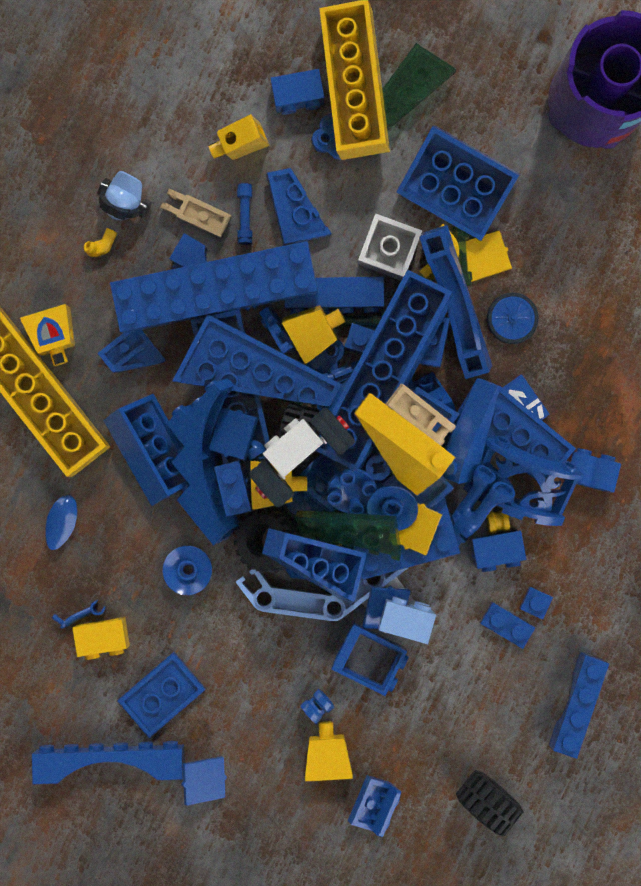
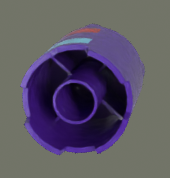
M621 10L616 16L599 19L589 26L586 24L575 38L555 73L549 88L548 118L555 128L559 129L572 141L583 146L610 149L629 137L641 124V13Z

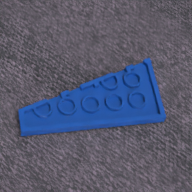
M208 314L172 380L173 382L206 387L214 380L221 381L228 378L234 385L231 390L233 392L325 407L331 406L342 385Z

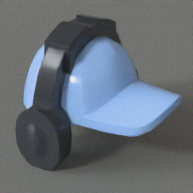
M119 171L112 181L105 178L97 192L100 208L114 220H126L138 216L144 218L152 205V202L147 199L140 203L142 183L124 171Z

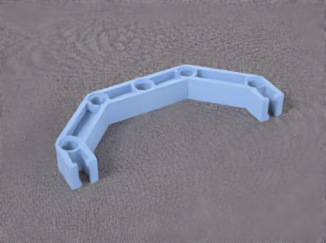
M408 568L380 575V580L376 584H369L366 579H362L361 575L355 602L341 599L328 593L272 586L263 573L256 570L249 571L251 575L255 573L262 584V587L258 588L256 592H253L244 583L246 580L244 576L239 578L236 583L252 605L259 611L338 621L369 598L371 587L383 588ZM268 592L272 597V601L267 605L261 604L258 600L259 593ZM332 601H336L341 605V610L337 614H331L327 610V605Z

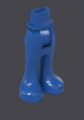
M479 465L474 470L472 487L451 515L458 546L461 543H465L479 529L487 515L497 504L510 502L515 496L514 489L507 483L500 481L493 484L496 480V475L490 468L484 465ZM493 484L482 503L475 510L474 505L477 500Z

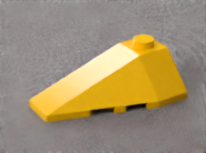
M371 393L367 395L354 412L369 438L372 439L378 448L380 455L392 470L395 478L415 495H419L436 482L455 459L452 454Z

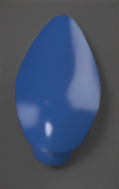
M70 495L60 497L53 504L47 516L46 541L48 548L51 550L60 548L67 541L75 527L78 509L74 497Z

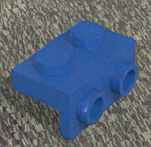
M366 775L348 822L351 825L371 830L377 836L383 837L390 825L394 809L400 801L401 791L391 782Z

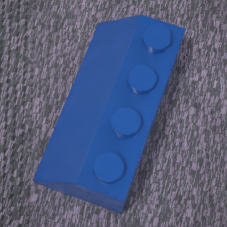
M154 394L117 409L103 420L151 506L176 494L188 484L172 463L178 455L177 450L183 445L167 426L169 420Z

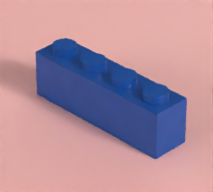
M384 277L316 278L319 293L285 300V311H290L291 315L316 306H321L325 314H330L329 310L337 309L340 310L341 314H354V310H364L365 314L379 313V309L384 308Z

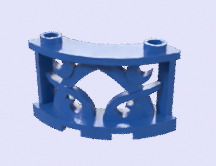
M501 436L486 439L480 465L490 468L495 473L496 480L493 484L502 481L512 488L513 485L507 477L530 472L537 480L541 490L529 492L521 499L513 497L510 502L500 503L497 506L502 507V513L520 520L526 516L535 519V524L547 526H562L565 519L562 515L578 480H582L584 474L577 470V466L571 462H557L537 457L510 444L508 439ZM495 451L506 458L505 461H500L496 456V464L499 470L490 463ZM556 477H558V478H564L562 485H561V480H560V481H554V479H555ZM473 481L465 483L463 489L466 492H469ZM493 484L488 489H486V491L478 499L479 501L482 502ZM561 485L560 489H558V490H551V489H555V488H557V487H559V486ZM533 498H537L538 503H533L529 501Z

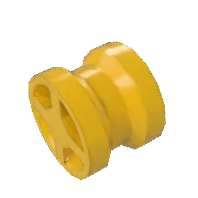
M503 508L496 512L491 510L486 517L490 535L501 530L503 532H510L509 516L502 513Z

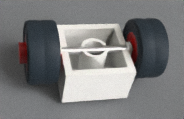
M326 407L310 420L311 424L322 435L321 437L316 434L304 419L299 422L295 418L284 428L287 432L284 436L279 438L276 435L264 445L267 450L263 455L269 462L263 460L249 473L251 479L257 485L255 489L264 500L268 498L278 508L294 495L293 490L285 481V476L318 447L328 442L335 452L341 455L355 443V439L347 431L349 425L340 415L336 418Z

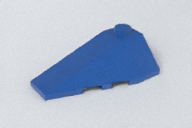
M477 378L457 412L459 416L453 423L456 426L452 433L448 432L444 438L445 442L442 444V447L455 457L443 473L444 478L457 484L473 481L474 470L481 463L500 388L499 385L481 378Z

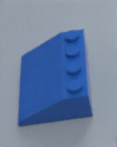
M434 125L396 193L482 241L520 173Z

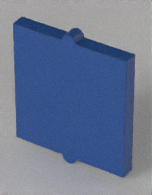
M221 408L209 450L222 453L226 458L232 456L246 461L258 418L243 414L241 410L232 411Z
M392 586L388 588L371 587L362 625L363 628L378 629L386 599L392 600L393 597L407 600L408 604L411 591L409 589L393 588Z
M220 756L183 764V782L181 786L184 787V805L188 806L225 798V780L227 776L224 774V757Z

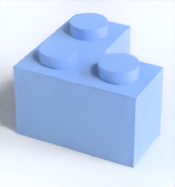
M393 597L392 600L386 599L378 626L379 631L428 644L436 614L431 610L432 607L415 601L414 605H406L407 600Z

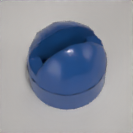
M252 440L251 442L252 447L250 446L247 455L249 462L255 460L266 451L264 446L257 440Z

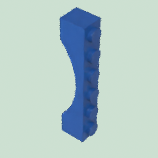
M448 225L423 232L419 238L437 284L452 291L454 299L447 312L464 377L468 379L489 373L492 363Z
M178 741L163 742V745H153V742H140L138 746H128V743L122 742L113 744V747H104L102 743L89 744V748H79L78 744L64 745V748L54 749V745H42L32 753L33 784H58L63 778L77 769L102 762H118L135 766L149 773L157 780L183 779V764L185 763L184 744L178 745Z

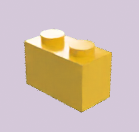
M125 617L80 624L73 627L77 657L84 656L85 660L99 658V653L109 652V656L120 655L124 653V649L130 646Z

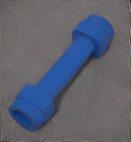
M241 183L237 185V197L240 198V230H237L238 244L247 245L252 244L253 231L250 230L252 184Z

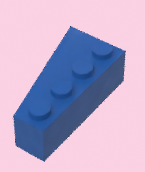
M270 528L268 529L262 554L332 595L355 602L367 553Z

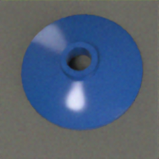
M386 486L376 490L370 496L367 503V514L377 527L387 531H400L414 523L418 515V504L414 496L407 490L396 486ZM389 503H395L397 505L391 506Z
M181 546L174 549L168 554L163 564V577L166 584L171 590L181 595H193L202 591L208 585L212 576V564L209 557L204 551L194 546ZM186 565H190L193 568L191 574L184 572Z

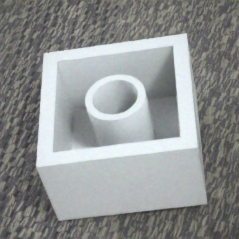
M375 213L357 265L402 281L409 268L422 230Z

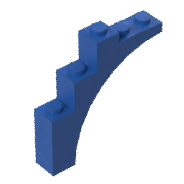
M228 378L210 382L204 390L206 392L203 396L197 398L191 405L177 407L171 414L173 417L167 423V426L183 444L177 450L178 455L172 463L188 482L183 487V493L177 501L213 546L228 539L239 527V520L235 515L226 517L214 469V451L209 450L219 412L224 400L234 387Z

